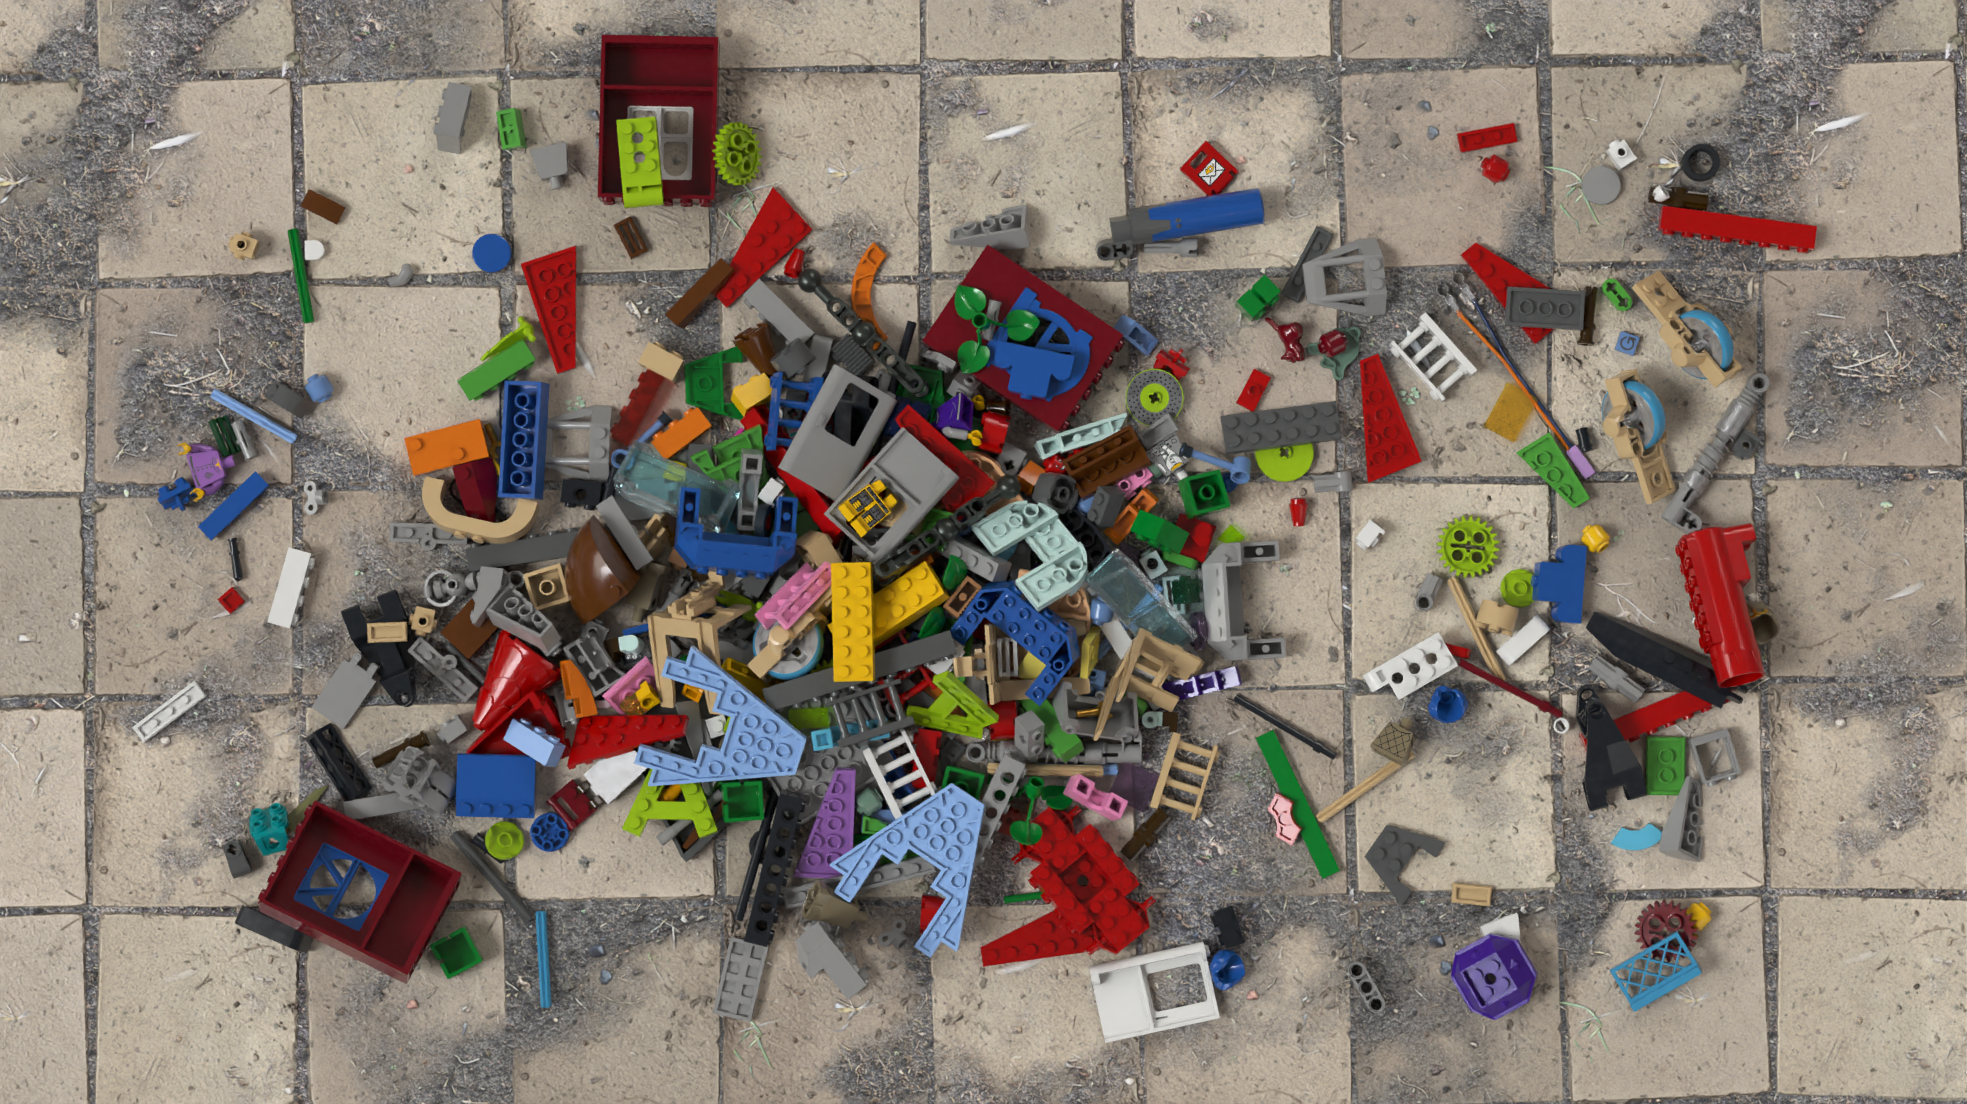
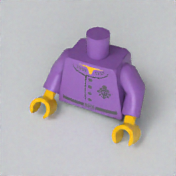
M181 443L177 445V447L182 446L184 448V452H179L178 455L187 454V460L196 486L190 494L196 493L198 495L193 500L194 502L199 501L202 497L215 494L228 477L226 469L236 466L233 455L222 458L220 451L215 450L213 446L201 443Z

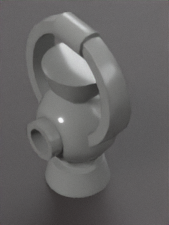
M448 570L434 571L425 581L423 587L425 598L436 607L451 606L460 596H463L468 591V588L470 590H477V573L474 571L465 577L462 574L452 573ZM439 574H446L449 577L445 583L434 580L433 590L437 599L446 596V593L453 596L446 603H438L432 599L430 583Z

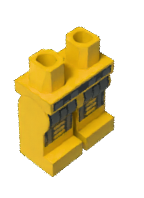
M880 479L872 484H866L838 505L839 511L848 522L850 521V524L860 537H863L872 527L890 514L891 509L898 502L892 494H889L884 499L881 498L879 493L886 486Z

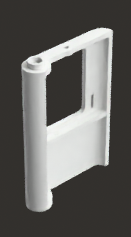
M1199 942L1089 966L1105 1043L1220 1018L1207 957L1210 956L1208 945ZM1191 964H1199L1207 1000L1159 1012L1155 1011L1147 975Z

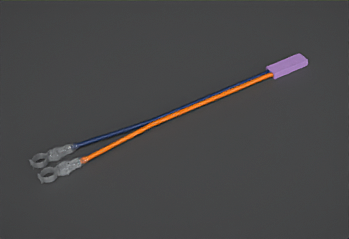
M1463 281V285L1456 284L1460 286L1459 291L1462 295L1466 296L1469 302L1475 305L1503 357L1464 317L1459 305L1456 303L1455 297L1452 294H1448V287L1446 286L1448 296H1444L1443 299L1446 306L1450 307L1453 313L1459 316L1502 361L1565 447V454L1584 480L1594 474V469L1581 451L1578 450L1576 445L1570 443L1506 355L1481 310L1470 285Z

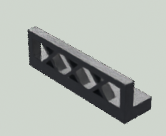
M331 723L314 731L305 739L345 802L355 800L372 789ZM328 730L332 736L331 741L326 739L322 732ZM334 747L341 750L342 757L335 754ZM345 764L352 767V773L345 770ZM355 780L360 781L364 789L359 791L355 785Z

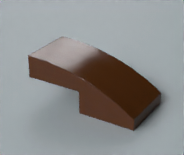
M308 189L300 207L336 225L346 208Z

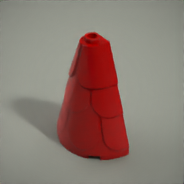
M502 629L498 635L492 659L489 661L484 684L480 687L472 717L474 721L473 726L480 731L486 730L507 710H510L527 692L540 688L541 691L539 692L541 693L561 680L560 667L544 658L521 641L519 637Z
M535 688L527 692L510 710H507L492 726H489L467 748L466 754L527 755L503 740L512 719H521V717L532 721L533 726L545 729L546 734L560 739L559 742L566 746L560 759L569 757L571 743L569 738H565V731L567 729L561 726L556 706L544 691L540 693V688Z

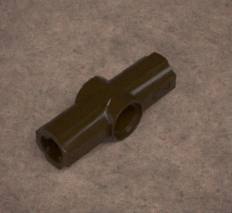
M1650 186L1648 203L1701 211L1707 210L1709 194L1671 187L1666 188L1670 197L1665 201L1658 202L1653 197V191L1658 186Z
M1158 808L1134 832L1133 837L1124 845L1120 852L1133 862L1157 838L1158 833L1171 818Z

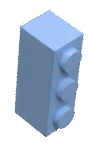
M524 717L512 719L503 739L542 765L557 767L566 747L559 742V738L546 734L545 729L533 726L532 721Z

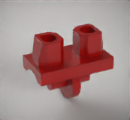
M1172 348L1168 353L1161 349L1155 357L1157 360L1153 367L1164 370L1166 366H1169L1173 369L1171 374L1178 381L1185 377L1190 370L1189 367L1184 365L1187 359L1181 355L1184 351L1181 348L1178 353Z

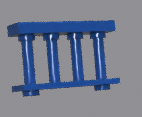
M783 372L773 374L770 379L772 392L768 434L765 435L764 439L766 451L776 450V445L789 447L793 439L778 438V426L800 428L803 422L779 418V408L803 409L808 413L823 386V378L814 377L806 383L783 380ZM781 387L807 390L809 393L808 400L802 402L780 399Z

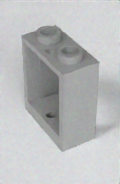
M1727 728L1688 739L1701 784H1707V787L1719 784L1718 780L1723 778L1726 781L1736 779V774L1741 773ZM1722 738L1732 770L1706 778L1696 746Z

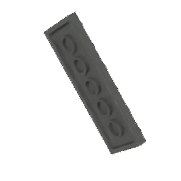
M1336 401L1221 416L1226 455L1342 439Z

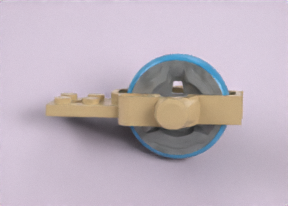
M1660 271L1635 283L1632 289L1663 325L1659 329V335L1671 349V360L1676 366L1681 367L1693 377L1704 380L1708 379L1715 388L1725 381L1734 378L1742 369V366L1733 357L1732 331L1726 323L1709 313L1702 304L1695 303L1690 305L1685 302Z
M1637 369L1625 370L1610 379L1604 380L1608 391L1602 402V426L1606 435L1613 438L1619 457L1622 459L1629 458L1633 461L1646 504H1653L1676 491L1661 445L1667 441L1664 402L1659 395L1640 382Z
M831 586L789 629H783L777 620L768 630L761 623L758 625L753 637V653L755 658L747 666L766 684L774 677L783 680L802 677L813 670L818 664L824 649L823 635L826 633V626L829 623L827 617L832 613Z

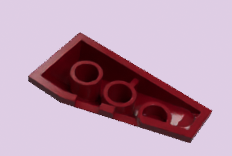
M486 458L452 467L467 517L495 523L498 476L493 458Z

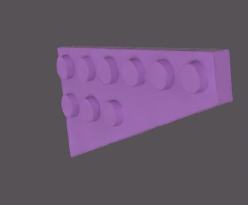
M835 768L793 877L829 878L842 875L829 865L853 849L856 768Z

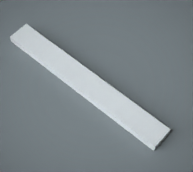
M1087 571V576L1082 586L1087 591L1090 599L1097 598L1098 595L1104 596ZM1114 612L1112 621L1104 623L1103 626L1099 625L1119 658L1122 659L1132 639ZM1136 667L1133 669L1132 675L1150 684L1155 676ZM1148 702L1153 711L1160 708L1159 706Z

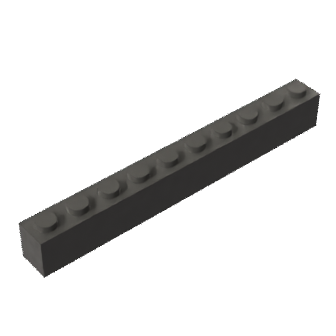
M950 630L875 653V680L867 681L868 685L878 682V677L886 675L888 679L897 676V672L904 669L907 673L916 670V666L924 664V667L936 664L935 660L942 658L943 661L954 658L953 654L957 653ZM833 667L763 688L762 691L766 704L775 712L780 713L786 711V706L792 705L793 708L804 705L803 701L811 699L812 702L823 699L822 695L830 693V696L842 693L841 689L848 687L849 690L861 687L860 683L866 681L834 682Z

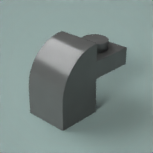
M275 380L264 396L302 419L311 404L310 401Z

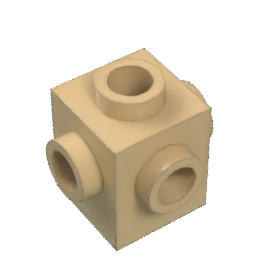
M247 232L235 233V236L230 238L228 244L229 251L234 254V258L243 261L245 258L255 260L260 241L253 239V235Z
M416 606L415 614L411 613L408 624L412 625L411 630L415 631L414 634L426 637L427 633L431 634L432 630H436L438 619H434L436 610ZM422 619L427 620L425 625L420 624Z

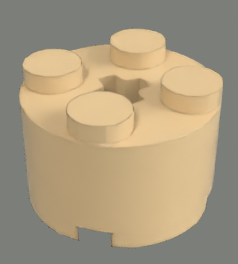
M1482 600L1474 626L1482 629L1488 627V632L1499 634V631H1501V634L1512 637L1519 610L1509 605L1498 604L1495 601Z

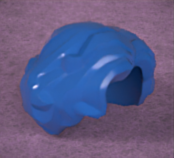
M1444 685L1436 688L1431 697V702L1428 704V710L1432 718L1446 724L1461 720L1468 709V701L1465 695L1459 689H1451Z
M1224 949L1217 951L1210 964L1211 978L1218 989L1225 991L1242 981L1245 976V968L1241 957L1233 950Z

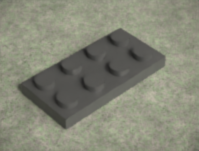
M1507 287L1505 326L1582 331L1585 291Z

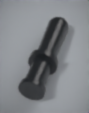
M237 538L228 539L233 578L236 581H241L243 573Z

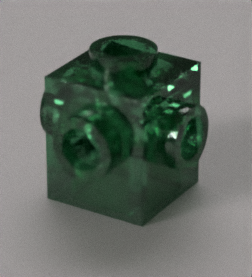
M1191 576L1179 577V581H1171L1173 605L1200 602L1199 579L1191 580Z

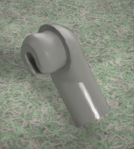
M410 264L402 265V270L398 276L388 278L390 288L405 285L410 281L413 275V269Z

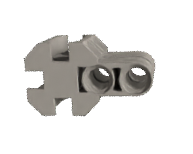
M408 746L405 751L401 750L383 778L382 785L387 791L391 792L394 790L400 794L398 799L402 802L414 804L431 817L438 819L443 814L448 801L451 800L456 791V781L442 772L434 759L426 760L421 756L424 754L423 751Z

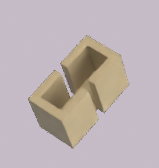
M656 513L645 526L653 536L650 538L643 530L638 535L653 559L664 548L661 544H667V537L670 536L668 530L664 529L661 524L660 518L662 517Z

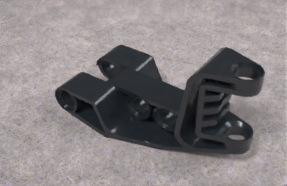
M828 371L824 372L821 377L823 378V384L830 373ZM856 375L858 378L879 389V382L876 377ZM854 384L852 393H848V390L845 389L832 413L835 427L834 436L851 446H855L878 404V399Z
M1074 507L1071 510H1067L1064 515L1068 522L1065 523L1063 520V525L1077 542L1083 544L1085 539H1092L1089 545L1083 544L1087 559L1113 602L1118 606L1125 605L1129 600V594L1112 550L1108 547L1097 528ZM1095 555H1102L1098 561L1093 560ZM1121 591L1124 592L1122 597H1115V594H1120Z
M396 589L377 596L384 615L367 621L361 612L359 604L342 610L341 614L354 645L370 664L376 663L380 666L377 671L381 677L379 682L397 705L411 707L417 699L414 656L407 651L413 645L411 625H408V616ZM407 622L408 641L368 643L367 623ZM407 693L408 700L403 703L402 696Z
M1590 685L1581 686L1577 691L1576 719L1583 737L1587 739L1585 775L1582 779V785L1590 812L1608 807L1609 805L1606 800L1607 790L1623 786L1627 800L1647 796L1641 765L1593 687ZM1586 690L1592 691V695L1588 699L1582 698V693Z

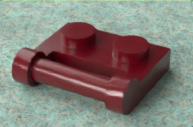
M573 779L546 801L547 805L552 806L565 821L570 832L597 810V808L592 809L588 804L590 799L585 793L580 794L577 791L578 785ZM560 797L578 816L575 821L558 803L557 800Z

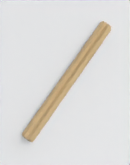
M1452 577L1448 579L1447 583L1490 673L1505 681V676L1482 628L1474 626L1477 618L1458 578Z
M1412 751L1407 762L1414 758ZM1390 761L1316 814V818L1320 823H1324L1402 766Z
M988 763L987 772L989 775H994L999 763ZM1025 765V768H1027L1025 775L1074 776L1081 774L1084 777H1103L1104 768L1101 765ZM1007 772V773H1005L1004 775H1013V774L1010 773V772Z

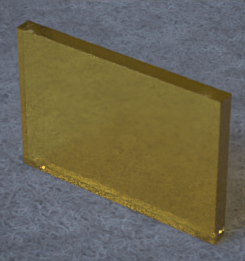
M1507 382L1483 427L1514 443L1538 398Z

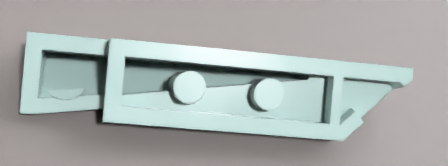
M1127 413L1059 434L1057 433L1055 436L1036 441L1034 447L1041 459L1044 460L1059 452L1062 454L1095 444L1118 432Z

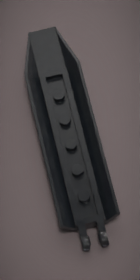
M1594 612L1586 626V629L1615 657L1720 709L1726 698L1737 704L1742 703V697L1730 692L1731 688L1744 694L1749 690L1744 685L1726 688L1719 687L1711 662L1632 623Z

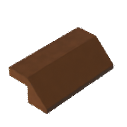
M1131 425L1062 461L1069 476L1076 481L1075 487L1078 489V493L1083 501L1094 496L1096 490H1098L1097 487L1113 486L1152 465Z

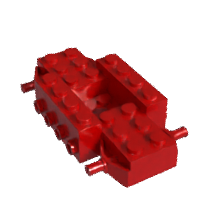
M1077 805L1069 812L1053 809L1049 806L1030 822L1040 825L1042 829L1040 841L1035 845L1019 843L1020 851L1011 858V861H1014L1016 865L1022 859L1028 858L1040 864L1029 873L1028 877L1030 879L1028 882L1034 889L1038 888L1041 891V898L1047 905L1050 903L1055 908L1053 910L1054 914L1059 919H1064L1067 923L1065 927L1072 935L1075 933L1078 936L1091 926L1094 942L1085 949L1086 952L1090 951L1088 953L1089 956L1098 949H1103L1113 955H1117L1150 928L1147 910L1156 903V900H1152L1153 897L1150 896L1143 903H1139L1126 897L1140 885L1138 878L1126 868L1125 862L1120 857H1117L1111 845L1103 840L1101 833L1096 827L1089 824L1075 835L1072 820L1082 812L1081 809H1078ZM1078 877H1087L1088 885L1080 886L1077 882Z

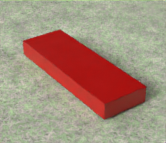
M1514 123L1457 133L1460 153L1518 142Z

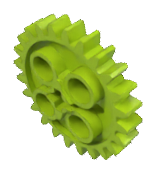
M734 122L724 125V129H719L720 134L715 136L718 142H713L716 146V149L712 150V152L716 153V156L713 158V160H717L715 168H720L718 174H723L722 179L727 180L728 184L735 186L751 183V179L756 178L755 173H759L757 166L762 165L759 162V159L762 158L759 155V151L762 148L757 146L760 140H755L757 134H752L753 129L748 128L747 124Z
M1470 515L1468 521H1466L1465 517L1461 516V522L1454 518V525L1448 522L1447 526L1449 529L1442 528L1441 530L1444 535H1438V538L1442 540V542L1436 543L1437 546L1441 547L1436 553L1442 554V557L1438 560H1445L1443 568L1449 565V573L1455 570L1456 577L1463 573V578L1465 579L1467 574L1470 573L1471 578H1474L1475 572L1481 576V569L1488 572L1487 565L1494 566L1491 559L1498 558L1494 555V552L1500 551V549L1494 547V545L1498 544L1499 541L1493 540L1497 533H1490L1493 527L1486 528L1487 521L1480 524V517L1473 521V517ZM1456 531L1464 534L1463 541L1458 542L1455 540L1454 533ZM1475 533H1480L1483 536L1482 543L1478 544L1474 541ZM1469 542L1470 546L1485 547V550L1470 549L1466 552V548L1451 547V544L1465 545ZM1455 550L1462 553L1460 561H1455L1452 557V553ZM1474 552L1481 555L1482 559L1479 563H1475L1472 560L1471 556Z

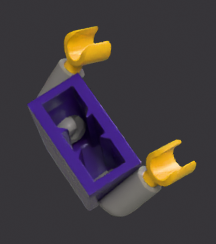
M961 392L938 407L936 421L930 424L946 438L963 440L968 438L971 439L973 445L979 446L981 445L980 439H982L981 432L979 430H974L971 433L968 432L972 430L973 407L976 410L985 409L984 398L981 395H976L971 399Z

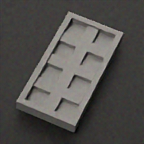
M730 937L713 1009L714 1014L751 1022L769 948L768 945L764 947L744 942L743 939Z

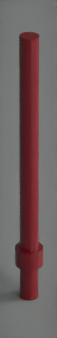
M1462 658L1459 660L1458 666L1537 706L1538 710L1544 713L1548 712L1558 718L1562 716L1563 711L1550 705V702L1544 699L1540 700Z

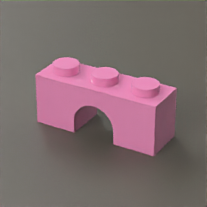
M1081 774L1070 777L1063 792L1064 795L1111 821L1121 819L1128 803L1127 800L1113 792L1105 793L1094 787L1095 782Z

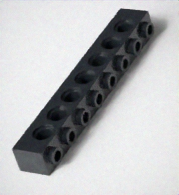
M781 789L744 942L767 947L768 942L773 941L775 931L772 930L773 923L777 924L779 912H776L777 905L782 904L784 894L781 893L782 886L786 887L788 875H785L786 868L791 867L793 857L790 856L791 849L795 850L797 838H794L795 831L800 830L802 820L799 819L800 812L804 813L806 801H803V794ZM791 809L795 815L788 817L784 811ZM787 828L790 834L787 836L782 835L780 829ZM781 846L786 852L779 854L775 848ZM778 865L781 868V871L774 872L772 871L771 866ZM772 883L777 889L770 891L766 885ZM769 902L771 903L772 908L765 909L762 906V903ZM760 920H764L767 922L768 926L762 928L758 925L757 922Z

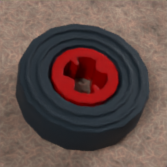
M760 504L757 509L754 521V533L757 537L770 536L774 513L772 506L769 504Z

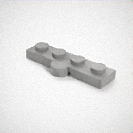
M390 522L389 542L420 543L425 551L434 550L437 544L468 545L467 537L465 539L457 538L454 534L443 531L435 524Z
M421 636L407 650L465 703L479 689L456 668L458 662L455 656L446 655L443 657Z

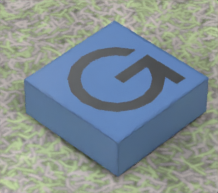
M1621 331L1614 350L1633 356L1640 337Z

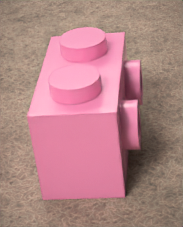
M1145 468L1115 485L1126 493L1124 499L1129 500L1137 494L1135 492L1140 486L1145 488L1152 482L1150 478L1153 475L1148 468Z

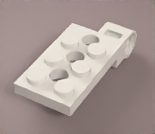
M1439 632L1364 674L1363 678L1371 692L1389 683L1400 700L1458 665ZM1434 653L1437 656L1436 663L1428 664L1425 660L1426 655ZM1411 663L1419 664L1420 671L1417 674L1409 672L1408 668ZM1396 672L1403 675V681L1399 684H1395L1392 681V675Z

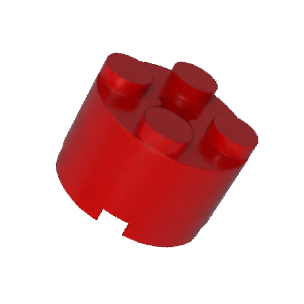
M988 411V413L984 412L980 425L984 428L983 432H981V445H979L978 449L1001 454V448H1003L1011 416Z
M1015 700L1000 701L994 705H990V702H988V706L999 715L998 722L990 725L991 740L1014 739L1015 718L1017 717Z
M922 895L919 934H923L945 901L944 898L935 895Z

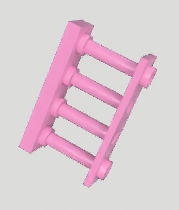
M808 562L805 563L759 609L755 617L766 630L776 620L783 629H789L831 586V565L828 562H823L814 571Z

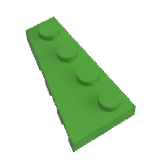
M1550 432L1516 452L1573 509L1590 499Z

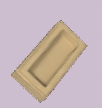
M407 622L367 623L368 643L408 641Z
M1453 883L1451 903L1490 906L1492 887Z

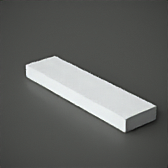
M194 680L132 728L143 743H145L207 697V695Z

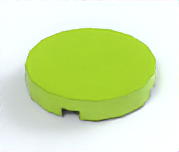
M1516 569L1504 576L1500 584V592L1507 604L1512 607L1522 608L1534 602L1532 599L1533 587L1531 586L1532 573L1527 570Z
M499 821L489 828L485 836V846L493 857L500 860H510L521 852L524 845V836L522 831L517 828V825L509 821Z

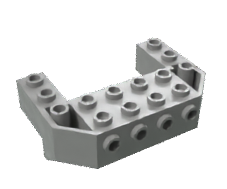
M1278 541L1220 544L1201 565V569H1198V581H1202V589H1199V601L1203 600V608H1200V618L1204 620L1205 628H1201L1202 639H1205L1206 644L1226 662L1286 657L1285 638L1247 640L1246 636H1244L1240 567L1242 563L1279 561Z
M814 920L804 928L805 933L796 939L799 963L810 978L824 969L848 1000L867 985L870 975L864 967L859 968L855 962L858 961L851 951L849 953L843 948L845 946L844 942L839 936L835 938L831 932L833 930L826 921L824 923L821 921L816 923Z

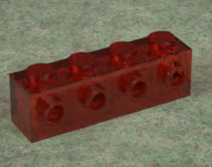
M649 369L646 372L642 371L638 378L640 384L637 389L633 388L628 397L630 399L628 406L624 405L619 414L621 416L619 423L615 422L610 430L612 439L627 447L631 446L666 381L664 377Z

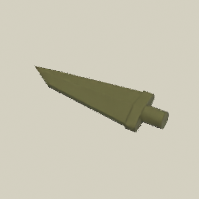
M328 786L313 791L288 815L289 827L286 829L287 834L290 831L296 833L295 829L299 821H304V812L309 804L312 805L315 800L318 801Z

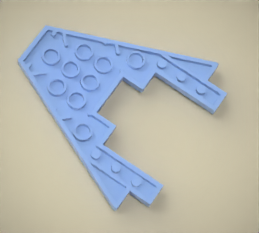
M691 645L686 661L667 656L661 674L662 677L718 693L712 711L730 716L731 718L721 749L702 743L697 761L640 743L634 764L653 769L648 786L796 774L807 739L803 733L695 646Z
M954 783L949 784L833 861L829 866L844 875L834 893L851 903L882 855L899 865L910 849L941 870L930 887L946 897L914 947L930 958L941 942L957 952L961 941L985 804Z

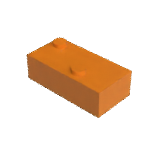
M480 419L404 438L413 476L415 477L491 458L483 423Z

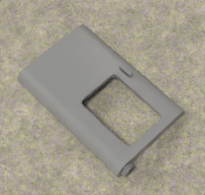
M834 364L778 468L836 501L859 475L898 402L895 399L896 395L889 391L884 393ZM849 383L858 386L878 399V404L855 446L847 444L825 430L828 420Z
M902 427L829 507L824 515L868 554L867 559L875 565L880 559L898 547L957 482L959 477ZM880 479L907 504L908 508L874 546H870L847 525V519L839 511L838 505L866 484H872Z

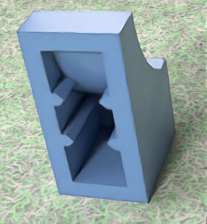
M1122 315L1113 327L1123 334L1126 342L1146 356L1151 353L1159 341L1140 324L1125 315Z

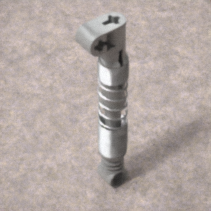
M1757 373L1747 378L1745 388L1740 392V396L1731 401L1722 418L1716 424L1715 428L1719 433L1717 436L1710 434V436L1715 438L1712 444L1705 443L1706 447L1703 452L1699 451L1701 455L1697 460H1694V466L1688 468L1679 483L1678 491L1661 515L1665 521L1687 534L1701 529L1702 521L1700 517L1688 509L1695 498H1699L1708 482H1710L1708 478L1713 477L1711 473L1713 470L1718 469L1717 464L1719 461H1723V454L1729 452L1726 444H1734V440L1738 438L1754 412L1753 408L1757 403L1755 400L1758 401V396L1761 397L1763 392L1768 389L1769 379L1765 374ZM1756 378H1759L1762 382L1759 389L1754 385ZM1685 514H1687L1685 520L1692 521V525H1694L1693 527H1689V524L1687 522H1682V524L1679 525L1680 521L1682 520Z
M1139 727V733L1134 738V742H1139V744H1124V742L1122 744H1109L1105 741H1085V743L1082 742L1084 747L1082 753L1077 754L1068 762H1074L1075 765L1078 762H1084L1085 765L1141 763V729ZM973 740L966 747V757L975 763L985 761V759H988V761L990 759L1001 761L1004 752L1026 762V764H1037L1038 758H1043L1044 764H1047L1048 758L1053 759L1054 764L1064 762L1061 757L1057 759L1052 752L1053 748L1050 744L1044 746L1043 752L1029 759L1014 745L1015 740H1002L998 744H995V742L993 744H990V742L985 744V742ZM973 747H978L981 753L975 756L971 754L970 750Z

